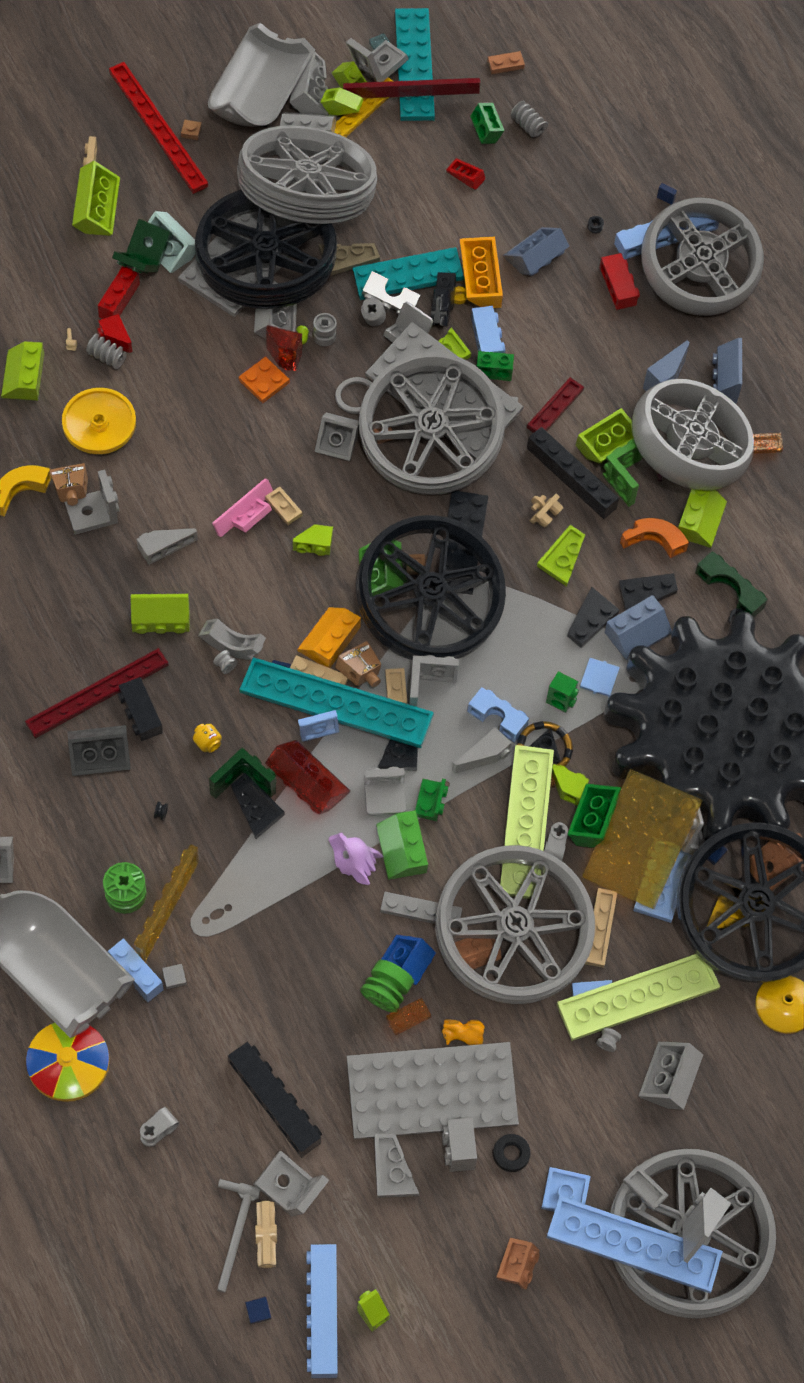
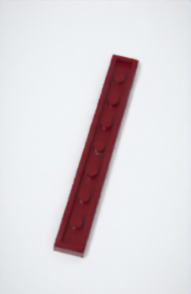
M480 78L343 83V89L362 98L479 94Z
M158 648L25 721V724L36 739L120 692V684L139 677L143 680L169 666V663Z

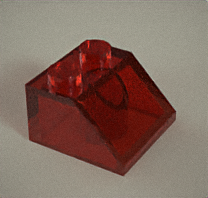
M267 325V349L279 367L285 370L297 371L302 356V334Z

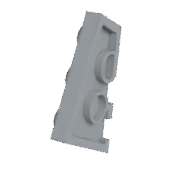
M374 1134L377 1198L419 1196L396 1134Z

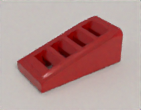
M457 158L446 169L447 173L475 190L485 180L484 170Z

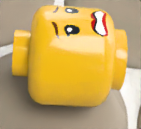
M200 724L195 728L193 741L201 751L212 753L220 747L222 736L212 724Z

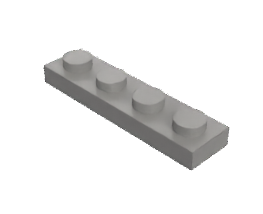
M384 892L380 913L435 924L438 902ZM452 906L451 919L461 918L462 907ZM452 925L450 927L458 929L459 926Z

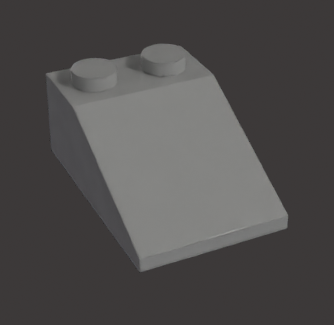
M712 1188L706 1194L701 1192L695 1200V1203H697L696 1207L691 1205L684 1214L687 1217L682 1224L683 1256L686 1263L690 1261L707 1240L731 1205L728 1200Z

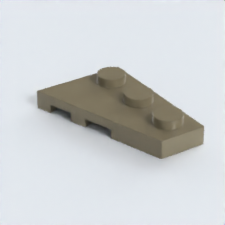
M318 244L321 255L324 251V244ZM337 244L336 262L330 276L352 270L353 267L379 262L380 255L375 244H352L351 246Z

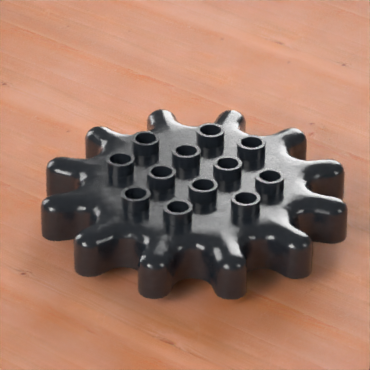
M739 612L733 616L727 636L721 639H713L704 635L694 618L690 616L680 617L675 622L671 635L676 653L669 656L659 655L644 645L632 648L627 659L626 670L630 676L642 685L643 691L637 694L622 692L612 694L607 700L604 717L609 724L628 728L636 736L635 742L622 746L616 751L612 764L613 773L621 779L646 775L655 780L659 789L651 798L648 814L651 820L656 823H667L679 810L685 809L693 799L698 800L704 820L703 838L705 841L719 831L731 827L732 822L739 818H748L756 823L773 824L789 830L791 821L785 808V803L792 800H799L804 803V674L800 670V666L804 662V636L793 634L779 647H765L756 640L755 619L747 612Z

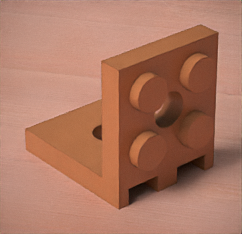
M769 841L761 848L767 881L803 861L793 851L773 841ZM752 855L749 858L750 873L759 883L755 857ZM769 861L774 866L772 872H769L767 870V864ZM801 864L802 871H804V864ZM792 875L771 886L769 889L773 891Z

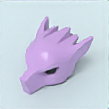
M343 833L330 836L329 842L334 851L336 867L340 869L342 874L352 875L358 883L369 885L370 882L367 876L371 875L370 871H376L374 866L376 864L375 858H382L383 855L367 846L360 838H347ZM344 851L348 852V859L343 857Z

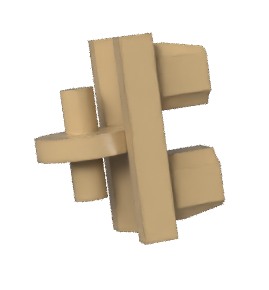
M555 494L545 503V495L541 497L534 496L531 499L533 504L531 509L533 511L539 510L529 521L532 524L538 522L545 528L553 520L546 512L549 510L556 516L563 509L562 505L557 501L560 497Z

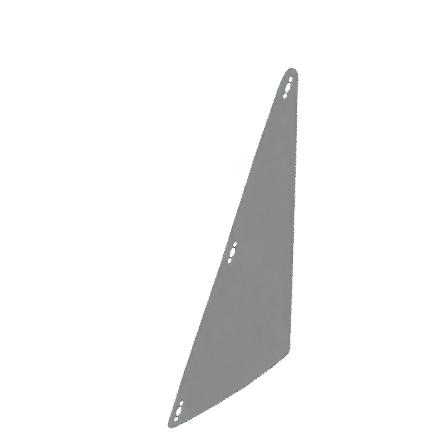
M488 582L475 586L473 595L457 594L483 621L487 615L490 602ZM506 586L505 605L499 623L489 638L479 648L459 658L457 683L419 680L417 707L434 712V717L422 748H418L417 771L404 770L405 812L416 809L422 779L441 782L443 778L450 783L447 797H443L441 802L445 804L461 793L513 765L514 748L517 745V741L514 743L509 740L511 742V752L505 759L501 758L496 763L458 773L452 771L453 763L492 729L496 727L499 730L500 724L503 721L498 715H490L482 722L467 712L469 702L481 687L491 690L496 697L506 700L514 709L523 711L529 718L528 726L535 722L548 721L561 726L567 733L604 713L609 698L608 696L599 693L594 694L593 691L580 688L589 658L602 662L606 661L608 664L620 667L611 695L620 692L635 694L642 690L643 687L637 680L635 682L629 680L630 675L626 670L627 660L604 633L605 628H602L580 648L567 637L577 615L542 599ZM448 598L442 603L465 620L467 618ZM424 605L422 630H427L432 606ZM438 612L430 645L453 644L470 635ZM415 615L400 633V635L412 641L414 637ZM470 623L474 629H478L476 624ZM418 639L421 644H426L423 639ZM388 649L380 660L381 668L377 675L381 680L380 684L372 688L368 682H365L359 689L387 698L385 669L404 668L407 704H409L413 660L404 658ZM558 671L579 681L577 701L574 707H569L566 713L546 703L549 685ZM338 723L339 733L323 736L275 801L285 812V815L257 839L251 833L192 915L191 928L193 932L203 937L219 934L338 868L335 864L333 848L329 842V837L332 835L343 833L347 838L357 837L371 848L380 843L376 824L395 814H367L364 777L365 770L378 768L386 746L389 743V738ZM548 729L532 731L527 736L524 746L529 747ZM552 730L554 739H559L560 736ZM344 851L343 857L346 859L349 858L347 851ZM227 904L232 906V910L229 912L224 909ZM214 910H224V915L216 920L210 918V914ZM204 917H208L210 919V922L208 924L202 923V919Z

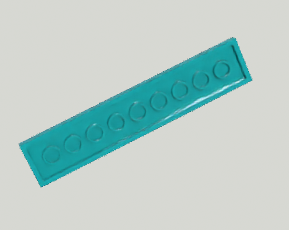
M254 657L239 689L242 694L314 716L336 710L338 723L418 748H422L434 717V712Z

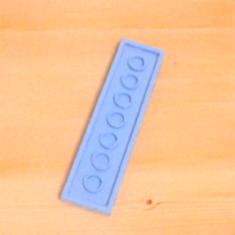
M559 1196L546 1237L707 1293H711L723 1252L702 1244L690 1261L686 1263L683 1256L682 1237Z

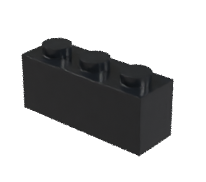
M141 677L120 684V692L117 695L120 703H124L126 706L124 711L127 719H132L134 725L131 726L135 736L139 735L141 741L162 734L161 721Z

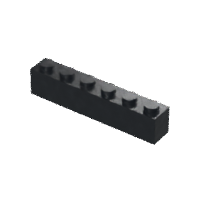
M541 427L528 437L527 449L600 517L605 519L617 509L619 497L545 429Z
M247 1041L228 1055V1063L302 1158L321 1144L322 1133L316 1125L312 1126L308 1121L310 1118L306 1111L298 1108L296 1105L297 1100L293 1094H288L285 1091L283 1081L279 1077L275 1078L271 1073L273 1069L267 1061L263 1062L259 1057L261 1054L256 1046L253 1045L251 1047Z

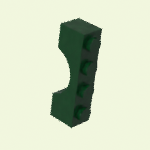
M712 551L697 564L695 574L708 585L723 583L734 589L738 596L736 609H742L744 612L750 613L755 617L765 608L768 600L765 594L753 587L748 579H744L734 567L729 566L722 556Z

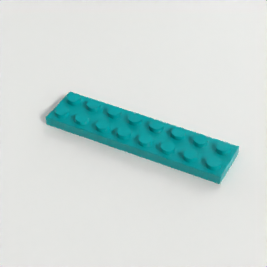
M429 8L395 9L397 48L407 54L409 59L398 68V81L433 80ZM434 96L399 97L400 121H435Z

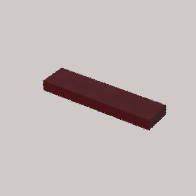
M570 377L527 424V429L533 433L541 427L548 431L583 392L584 386Z

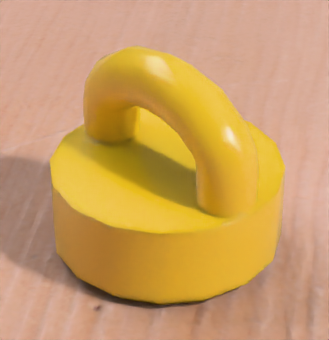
M457 286L455 287L454 303L464 304L467 301L466 288Z

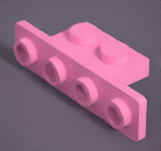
M262 480L212 523L218 536L222 537L233 527L246 533L272 510L270 504L264 502L265 496L273 491L269 480Z

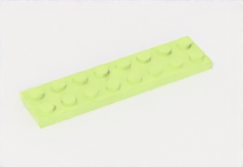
M515 745L504 846L519 845L544 851L554 750ZM521 863L502 864L500 885L511 897H516L532 866ZM534 869L537 875H541V869ZM530 883L522 898H532L536 883Z
M697 954L558 1001L556 1006L571 1041L602 1031L605 1027L611 1028L719 990L720 985L713 969L698 957Z

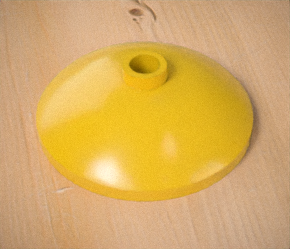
M789 976L777 981L765 982L761 985L756 995L755 1006L759 1018L767 1027L784 1034L796 1033L804 1029V982L802 980ZM785 997H789L791 1002H787Z

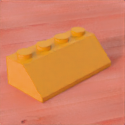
M495 237L460 239L467 300L480 307L493 306V308H501L503 293Z

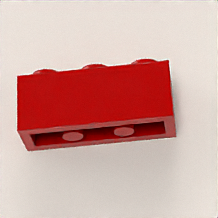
M622 253L601 257L599 268L616 310L636 306L640 293L638 288L634 286L632 273L628 271L627 260L623 258Z
M122 266L98 304L99 318L104 319L119 314V316L122 314L140 285L138 272Z

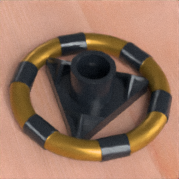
M540 721L530 724L521 732L517 745L524 746L527 736L532 731L547 728L548 730L529 747L554 750L553 763H556V765L566 766L571 760L573 753L572 741L569 734L561 726L548 721ZM552 730L565 742L566 749L562 760H560Z

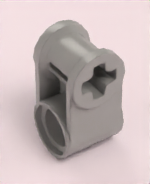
M558 822L552 825L544 850L561 861L568 834V828L565 824Z
M166 1107L160 1109L141 1126V1142L148 1147L156 1145L178 1127V1120Z

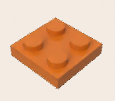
M266 356L239 376V381L262 403L266 402L290 383V379Z

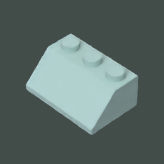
M155 211L148 222L172 232L161 264L170 273H173L194 257L195 239L167 212ZM148 237L145 241L147 247L153 245L151 237Z

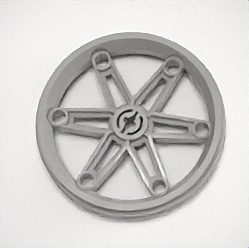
M278 126L264 129L253 134L245 141L238 158L237 176L243 193L260 208L286 219L317 224L343 222L362 214L369 207L375 194L377 173L372 157L352 140L327 130L306 126ZM272 155H279L280 159H278V158H264V157L272 156ZM337 165H340V166L344 167L345 169H347L348 171L343 170V169H339V168H335V167H336ZM264 177L276 179L279 181L273 183ZM334 189L353 191L337 194Z
M428 352L400 359L388 366L376 377L367 390L361 404L359 430L362 446L368 460L386 480L412 493L442 495L467 487L479 479L491 467L503 443L505 414L503 403L496 387L478 367L465 359L451 354ZM422 371L446 372L430 401L405 377ZM452 374L457 375L456 378H450L449 376ZM461 378H464L479 390L486 400L488 407L451 409ZM398 381L403 382L402 385H395ZM446 386H450L451 388L443 410L435 407ZM391 387L409 414L373 422L374 412L379 400ZM408 391L425 409L418 413L404 393ZM485 414H488V415H490L491 417L488 418V419H485V418H483L482 416L485 415ZM476 416V420L449 425V418ZM415 422V429L388 431V427ZM492 425L489 440L482 453L474 461L455 433ZM377 428L382 430L379 433L373 432V430ZM445 434L460 453L458 457L440 440ZM422 437L429 441L418 462L413 459ZM413 438L402 470L386 459L375 440ZM434 446L459 469L456 473L442 477L418 476ZM463 462L470 463L469 466H462L461 464ZM408 469L415 470V472L411 474L407 473L406 471Z
M509 845L495 847L476 854L464 862L452 874L438 902L435 932L445 963L456 978L466 987L480 996L493 1001L508 1004H526L544 1000L555 995L569 985L586 963L593 946L595 916L590 897L584 885L573 870L564 862L536 848ZM503 863H521L532 866L514 900L488 872L487 867ZM534 869H541L543 875H537ZM475 873H482L485 878L479 880L476 878ZM547 873L565 888L576 910H534ZM471 879L491 913L451 919L454 899L465 882ZM533 882L536 883L526 910L518 905L530 883ZM487 885L507 905L501 912L485 887ZM570 917H577L579 923H572L570 921ZM533 919H562L563 923L534 927ZM496 921L497 930H468L467 925ZM512 922H513V923H519L518 926H517V925L512 926L511 924H512ZM457 925L461 931L454 932L450 926ZM579 929L575 952L570 962L560 970L539 935ZM530 937L545 963L541 964L523 941ZM453 938L496 939L483 976L476 973L465 962ZM504 939L512 944L498 968L494 966V962ZM516 948L545 981L526 987H510L497 984ZM552 969L556 976H548L546 970ZM491 973L496 977V980L489 981L486 975Z
M699 1149L672 1150L644 1161L639 1167L650 1177L676 1168L677 1210L664 1204H660L654 1210L675 1219L672 1228L646 1213L645 1210L649 1207L624 1182L615 1196L610 1213L625 1218L627 1211L653 1228L683 1238V1229L681 1231V1227L687 1219L684 1215V1183H689L693 1206L696 1207L697 1203H695V1200L700 1194L695 1168L716 1173L727 1179L739 1190L725 1197L734 1209L720 1219L703 1245L707 1246L711 1238L735 1251L738 1253L737 1258L722 1252L720 1261L748 1272L749 1275L733 1290L708 1299L707 1292L686 1286L687 1300L671 1296L657 1289L643 1277L648 1272L613 1261L623 1281L645 1303L657 1310L677 1317L707 1318L723 1314L742 1304L756 1291L764 1280L771 1266L776 1245L774 1216L771 1206L759 1184L737 1163L710 1151ZM680 1168H688L690 1170V1174H683ZM738 1196H744L747 1199V1203H741L738 1200ZM636 1200L640 1207H632L629 1201ZM749 1206H751L758 1225L759 1247L757 1254L718 1231ZM751 1258L754 1266H748L744 1259ZM693 1292H700L703 1300H696L693 1297Z

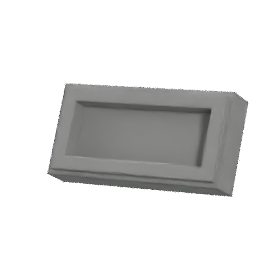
M639 1166L623 1179V1182L652 1211L668 1197V1194Z

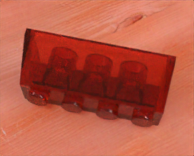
M297 740L277 745L265 762L283 780L286 786L291 787L297 793V796L307 802L311 809L319 815L330 811L351 791Z

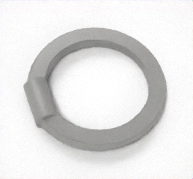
M353 377L343 381L338 386L335 392V399L342 410L351 414H360L361 407L346 405L341 399V393L350 384L359 383L369 388L372 382L365 378Z

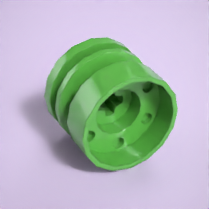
M123 862L113 865L105 873L103 886L106 902L109 907L123 914L133 913L140 909L147 897L145 877L141 869L134 864Z
M378 960L371 971L372 977L366 979V984H363L360 992L375 1006L394 1013L399 1009V1004L403 1002L404 998L402 995L408 994L414 984V980L407 971L387 960Z

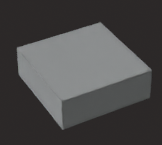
M182 964L162 968L167 989L187 985Z

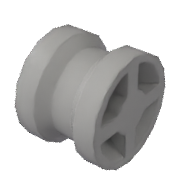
M224 650L215 657L213 663L221 668L223 674H227L236 667L238 661L230 656L228 650Z
M605 1027L602 1029V1036L598 1038L596 1044L606 1051L614 1052L616 1050V1042L620 1041L621 1035L617 1031Z

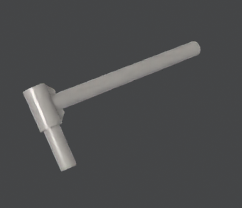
M220 1179L219 1188L238 1192L240 1198L243 1199L217 1291L225 1293L250 1203L259 1199L261 1190L256 1186Z

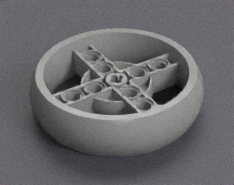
M698 197L678 201L662 210L654 218L644 235L641 260L648 283L664 302L688 314L711 316L736 308L754 292L761 278L764 253L755 227L743 213L723 201ZM688 217L709 218L725 225L729 230L719 236L709 231H698ZM667 226L680 244L677 248V260L661 269L656 256V242L661 231ZM743 245L748 256L749 269L745 281L738 288L726 271L729 252ZM686 277L696 282H707L717 297L693 295L680 289L675 284Z
M688 379L667 380L648 389L638 400L634 409L632 433L640 454L655 471L678 485L703 491L724 488L737 481L746 472L751 463L754 452V437L749 421L730 398L709 385ZM666 404L685 406L693 410L678 412ZM716 425L719 426V428L725 433L729 440L720 436L719 430ZM656 428L667 434V438L674 448L662 438ZM708 457L721 465L703 464L691 458L704 459Z

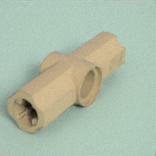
M257 1202V1225H255L256 1244L258 1246L257 1264L261 1268L276 1267L277 1225H275L274 1202Z

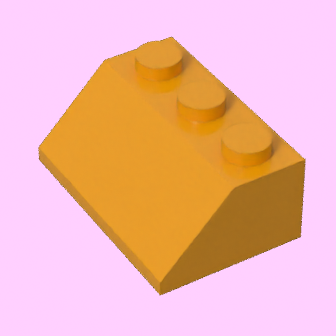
M329 607L297 651L316 663L331 668L338 659V656L341 655L359 631L361 617L346 608Z

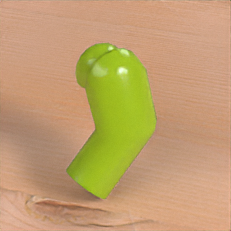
M300 325L297 327V338L289 342L293 350L307 342L309 331L306 326Z

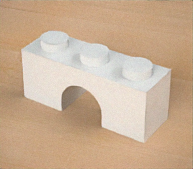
M373 271L371 272L362 291L366 299L371 297L377 298L382 302L384 308H392L397 311L398 315L403 303L408 301L416 306L420 298L419 294L404 287L399 296H389L385 291L388 279Z

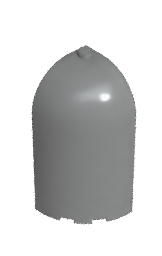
M261 23L249 27L208 100V107L221 118L240 126L257 127L273 122L282 110L315 49L305 38L279 39L277 38L278 34L271 32Z
M23 890L0 895V967L70 1038L80 1034L89 1028L90 1025L88 1023L96 1017L100 1020L111 1010L109 1005L116 998L121 999L135 979L62 906L52 899L39 893Z

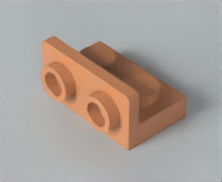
M466 938L455 942V945L465 962L472 969H476L487 964L496 939ZM499 949V951H498V954H497V957H496V960H495V961H498V960L501 959V950H500V949Z
M510 1238L497 1278L501 1281L518 1284L522 1289H527L528 1284L532 1281L534 1266L539 1260V1249L531 1242Z

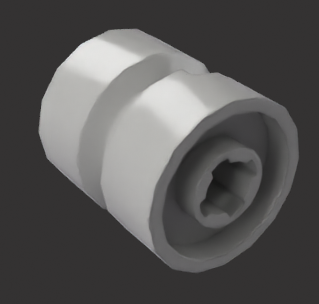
M320 313L314 318L313 339L316 344L329 346L335 342L337 323L333 315Z

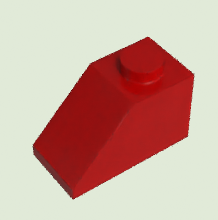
M119 314L98 320L99 328H97L99 338L104 337V342L110 340L111 345L116 343L117 349L121 346L123 351L132 352V342Z

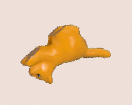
M444 1020L442 1033L446 1040V1045L457 1039L468 1045L483 1044L485 1027L481 1021L470 1020L466 1024H462L457 1020Z

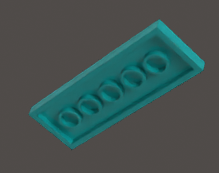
M456 247L353 267L360 300L366 299L362 291L372 271L388 279L385 286V291L388 295L400 293L404 287L409 290L435 286L437 285L438 272L457 274L456 281L464 280Z

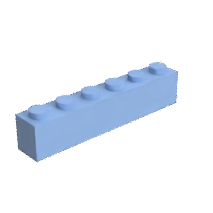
M688 217L698 231L710 232L718 229L719 222L704 217ZM650 223L637 225L634 228L616 233L614 244L618 252L622 253L624 259L641 254L644 235ZM667 226L658 236L656 249L678 242Z
M336 1244L311 1245V1251H307V1264H311V1272H307V1285H311V1294H307V1307H311V1315H307V1328H311V1337H307V1350H311V1358L307 1359V1372H311V1378H337Z

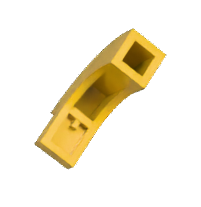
M29 465L18 467L5 474L0 479V516L5 517L10 502L17 493L24 490L46 493L51 480L50 469Z

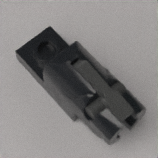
M438 272L437 285L433 291L430 315L433 319V326H439V323L444 327L448 326L450 310L454 308L457 275L455 273Z

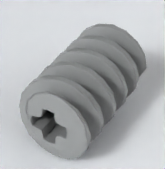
M523 100L514 106L511 111V118L517 124H520L521 128L529 133L531 137H537L546 130L548 122L544 121L543 117H539V113H534V108L530 109V105L525 104Z
M373 297L363 301L361 312L366 323L370 326L381 325L386 319V312L382 302Z
M94 334L86 347L88 355L100 359L103 363L106 362L107 365L112 366L114 369H119L126 359L127 352L122 353L123 347L121 346L116 350V343L111 345L110 340L104 343V337H100L98 340L99 334Z

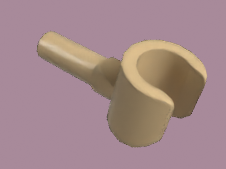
M68 328L66 349L76 351L77 340H72L71 328Z

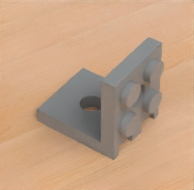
M352 38L346 42L360 71L363 70L368 78L371 79L373 77L376 82H383L409 60L407 54L387 40L372 52Z
M105 470L98 471L100 491L86 494V497L78 499V503L74 506L68 505L67 501L65 502L75 535L118 523L117 512L120 511L117 503L118 497L116 491H113L111 476H107ZM89 509L92 511V514L84 515L83 511Z
M433 655L413 656L409 705L417 707L419 680L457 683L459 659L450 656L444 658Z
M279 1151L254 1182V1185L292 1217L304 1214L329 1180L324 1175L312 1178L287 1155ZM280 1175L287 1177V1186L281 1187L278 1184Z

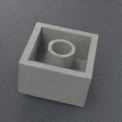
M473 1118L447 1120V1125L443 1127L442 1133L443 1145H447L445 1148L446 1153H444L445 1165H449L450 1172L475 1170L477 1153Z

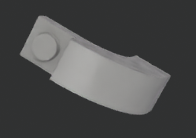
M219 619L207 620L198 635L215 649L221 652L228 650L230 656L245 660H252L253 656L262 650L266 639L262 634L243 635L228 628Z

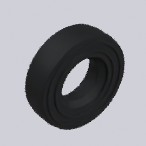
M516 1134L502 1136L498 1139L493 1149V1157L496 1164L507 1172L522 1170L528 1164L531 1155L527 1141ZM508 1146L517 1147L520 1151L519 1158L514 1161L508 1160L504 1156V1149Z

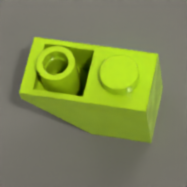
M354 61L344 62L332 72V75L342 89L343 83L367 82Z
M339 87L326 89L320 103L329 115L338 116L357 113L364 99Z
M314 524L293 538V551L315 553L320 556L330 555L333 527Z
M553 764L551 778L560 799L578 806L585 785L589 783V779L581 773L569 771L565 766Z
M376 1289L372 1292L368 1290L359 1297L357 1311L372 1332L389 1320L390 1314Z

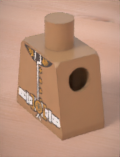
M85 463L50 469L53 485L60 502L67 501L68 505L74 506L78 503V499L86 497L88 475Z
M367 641L338 656L336 669L355 685L359 686L368 682L374 688L380 684L381 680L377 675L379 674L381 663Z

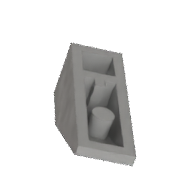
M195 528L157 530L144 533L137 539V546L148 565L197 541V530Z
M495 727L453 763L452 771L458 773L496 763L501 758L505 759L511 752V742Z

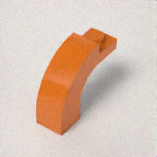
M657 518L636 520L633 529L624 531L620 541L623 549L641 541H655L665 549L670 558L686 552L689 544L680 529L668 521Z

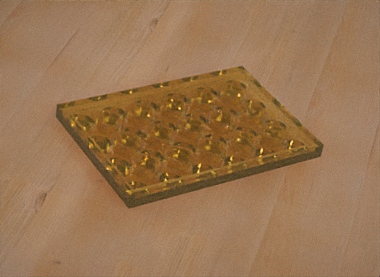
M630 769L618 795L617 804L604 840L596 845L582 877L655 909L703 800Z

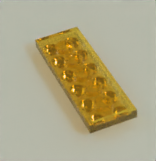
M190 844L188 850L184 849L180 857L181 863L179 866L174 867L170 883H166L162 890L163 896L161 900L155 902L153 907L154 913L151 918L148 917L146 919L142 935L139 934L134 942L135 952L144 962H146L199 863L198 847Z

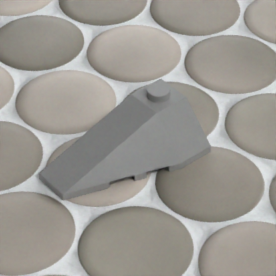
M315 51L292 90L290 103L300 113L328 115V112L320 103L326 89H328L324 81L327 78L325 61Z

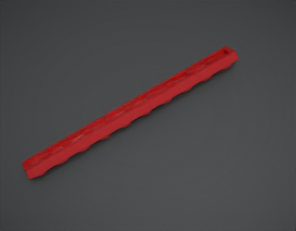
M125 62L109 68L111 76L194 194L207 188V180Z

